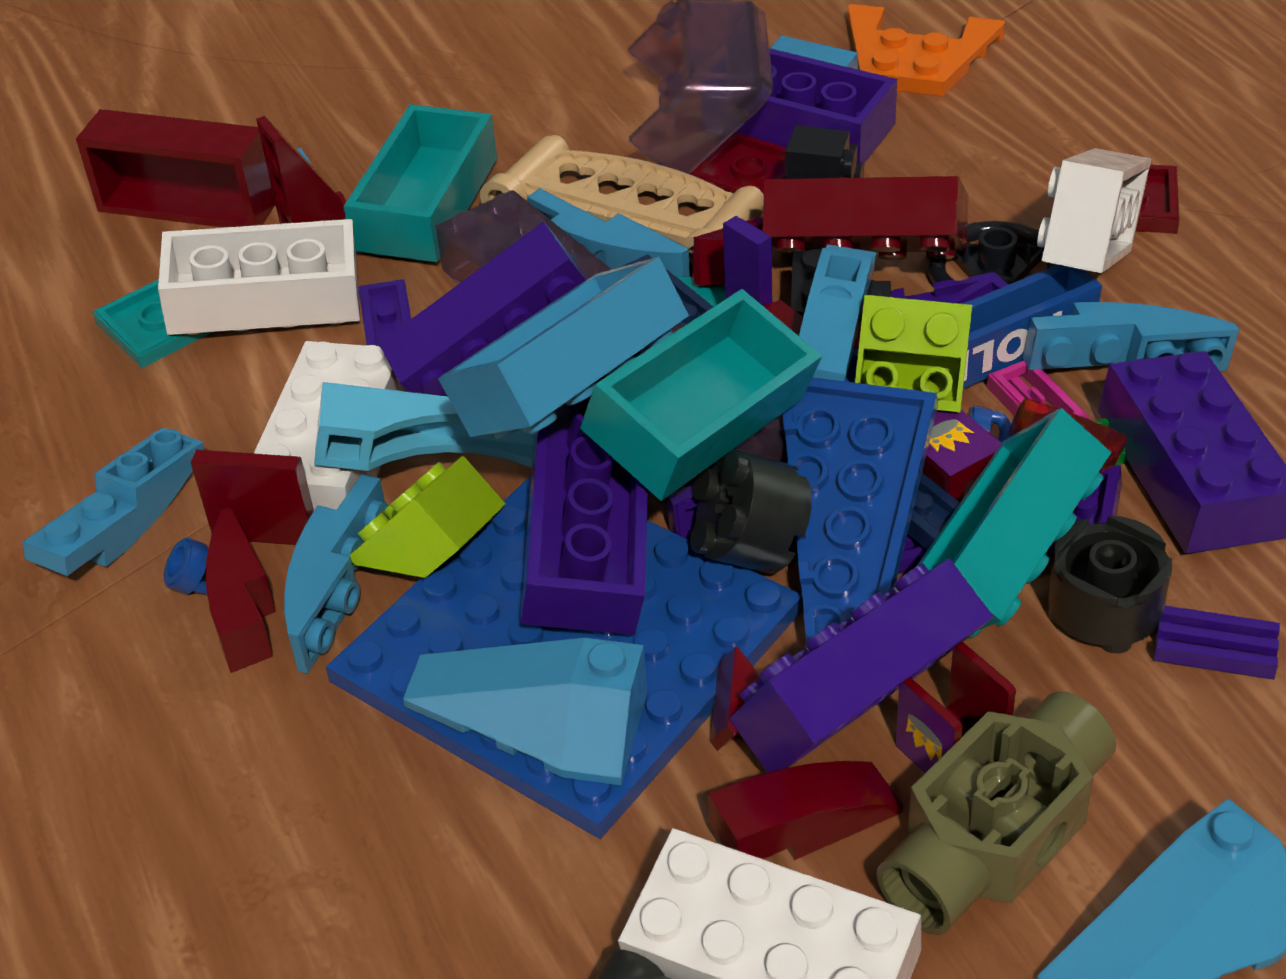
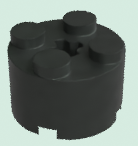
M731 450L717 460L711 469L706 468L696 476L693 494L695 499L698 500L695 525L690 536L691 549L709 559L765 573L781 571L791 562L796 554L788 551L794 536L804 537L808 528L811 513V489L807 478L798 475L796 471L799 468L794 465L739 450Z
M1108 516L1107 523L1088 525L1089 518L1076 521L1071 529L1055 543L1048 593V617L1053 624L1062 627L1066 632L1082 641L1099 645L1103 650L1110 653L1126 652L1132 647V643L1141 641L1157 629L1159 622H1161L1173 567L1172 558L1169 559L1165 552L1166 543L1155 530L1139 521L1122 516Z

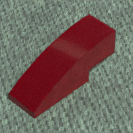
M230 506L220 510L211 534L206 559V589L210 613L230 673L273 657L262 617L275 613L276 610L266 574Z
M869 761L821 762L785 768L745 779L708 793L709 824L721 844L760 859L768 858L787 849L792 858L797 860L903 813V804L873 762Z

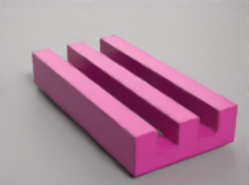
M1021 361L988 374L987 389L1025 428L1054 412L1045 403V400L1055 410L1059 408L1064 409L1080 425L1089 423V416L1042 369L1028 370L1025 362ZM1021 375L1032 386V388H1030L1019 376Z

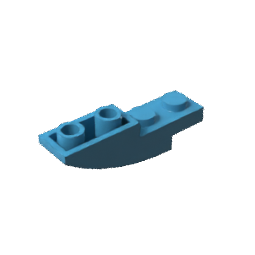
M541 188L527 196L531 230L544 221L586 275L593 276L597 273L619 268L648 254L652 258L659 256L664 267L673 275L690 277L688 248L619 213L605 222Z
M827 244L826 248H822L799 333L800 338L822 355L813 378L845 381L858 336L864 295H867L877 252Z
M1118 302L1073 303L1071 315L1031 317L1023 360L1028 370L1103 366L1110 363L1206 351L1219 371H1224L1228 369L1239 329L1235 323L1168 307Z
M163 427L153 432L148 438L119 455L115 460L94 473L96 492L87 496L80 503L22 541L25 560L66 576L87 561H92L105 567L110 565L148 530L173 501L193 471L190 462L196 449L204 450L203 441Z
M361 474L337 510L317 505L304 526L294 548L284 591V614L297 670L308 674L320 654H324L329 650L338 626L346 614L352 613L357 606L360 596V585L356 582L354 570H357L360 566L354 565L349 555L364 543L357 533L389 506L384 499L380 478Z

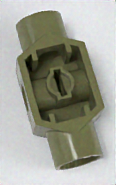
M1062 691L1049 694L1026 718L988 711L911 787L909 836L877 868V881L887 901L897 907L920 914L921 930L934 935L946 933L979 897L1012 903L1086 823L1093 776L1113 756L1116 750L1115 736L1105 717L1083 698Z

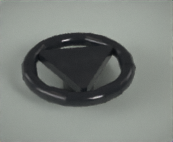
M1006 221L973 222L968 224L967 252H955V258L952 260L968 277L995 272L1009 285L1024 279L1041 261L1044 248L1037 246L1038 229ZM979 240L978 245L971 243V242H974V241ZM927 258V273L932 283L953 280L946 272V259ZM1047 262V269L1058 264Z

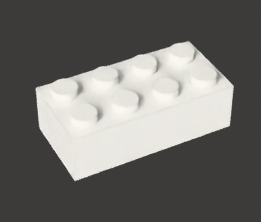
M1094 148L1062 160L1061 168L1054 167L1048 185V197L1055 198L1051 218H1043L1037 240V246L1044 248L1042 261L1103 273L1130 253L1152 158Z
M352 219L162 232L158 291L167 335H195L203 332L246 331L249 329L271 327L291 328L299 325L341 324L344 322L360 321L357 258Z
M305 341L254 453L301 457L313 509L315 510L317 505L337 510L360 475L363 474L377 478L381 466L364 471L314 465L317 421L323 382L409 391L400 384L379 346Z
M672 828L618 942L621 950L632 951L648 958L661 969L665 977L670 979H910L921 953V915Z

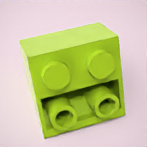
M864 295L855 383L937 393V410L960 412L972 305Z
M461 456L448 469L439 461L393 501L383 513L381 512L357 533L364 543L352 552L349 557H351L354 565L426 578L456 553L506 503L464 456Z

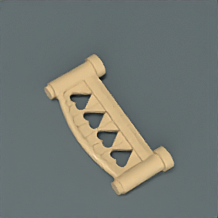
M558 135L543 137L508 171L494 175L480 190V200L484 209L495 219L505 222L516 218L525 209L528 202L527 196L539 188L605 222L619 213L687 247L689 251V271L692 274L694 237L722 229L723 223L734 216H738L745 221L757 218L763 212L764 203L763 193L754 186L739 188L735 193L727 192L700 178L656 163L618 155L569 150L566 141ZM564 171H576L579 175H591V177L569 184L560 182V174ZM603 181H613L620 186L628 185L631 187L606 195L599 193L598 185ZM644 191H651L658 196H669L670 198L649 205L639 204L638 194ZM692 202L699 207L707 206L710 209L684 216L679 214L678 204Z

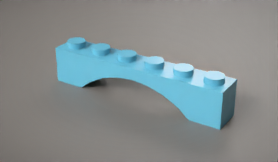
M323 382L317 421L314 465L369 471L388 462L415 455L451 452L474 453L503 458L532 467L534 433L526 434L522 428L501 439H496L493 434L470 437L447 396Z

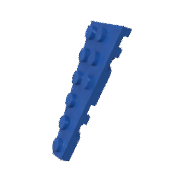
M812 378L803 399L782 413L786 436L787 462L799 468L796 471L797 474L807 478L811 489V513L808 528L804 537L795 535L804 607L806 642L834 622L839 626L851 617L850 613L873 595L880 592L883 596L895 587L894 583L897 581L938 408L937 393Z

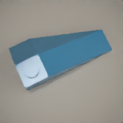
M575 638L422 654L419 656L403 702L406 708L462 733L473 730L496 741L498 749L513 756L517 751L536 758L543 762L544 770L562 778L622 786L648 692L644 645L593 638Z
M1228 798L1184 831L1037 976V979H1220L1223 975L1252 966L1253 970L1256 971L1276 964L1286 955V850L1281 840Z

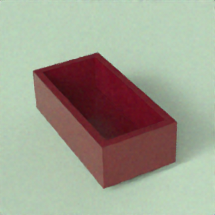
M99 109L76 138L98 212L226 228L263 225L276 206L258 127Z
M959 176L764 179L763 232L772 237V246L776 248V251L785 253V258L793 260V251L826 248L827 244L878 252V258L886 260L906 259L907 252H926V258L953 259L955 258V252H967L969 195Z

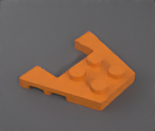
M849 4L848 25L851 27V41L854 43L855 52H858V70L897 79V91L944 96L969 72L970 63L976 57L983 58L987 54V47L993 41L1000 42L1005 32V20L977 17L968 18L963 35L958 39L948 38L945 34L938 32L921 35L906 33L905 30L900 28L881 30L884 24L885 7Z

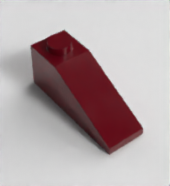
M265 116L257 118L256 121L279 223L344 220L346 217L344 211L346 199L342 192H335L319 172Z

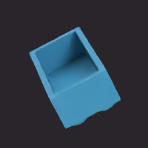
M658 256L593 275L440 376L438 380L470 437L493 434L496 439H501L522 428L526 434H531L554 422L557 418L554 410L564 403L566 405H573L592 395L595 386L594 382L604 375L607 377L635 359L633 355L641 349L647 351L673 334L671 328L687 318L689 314Z

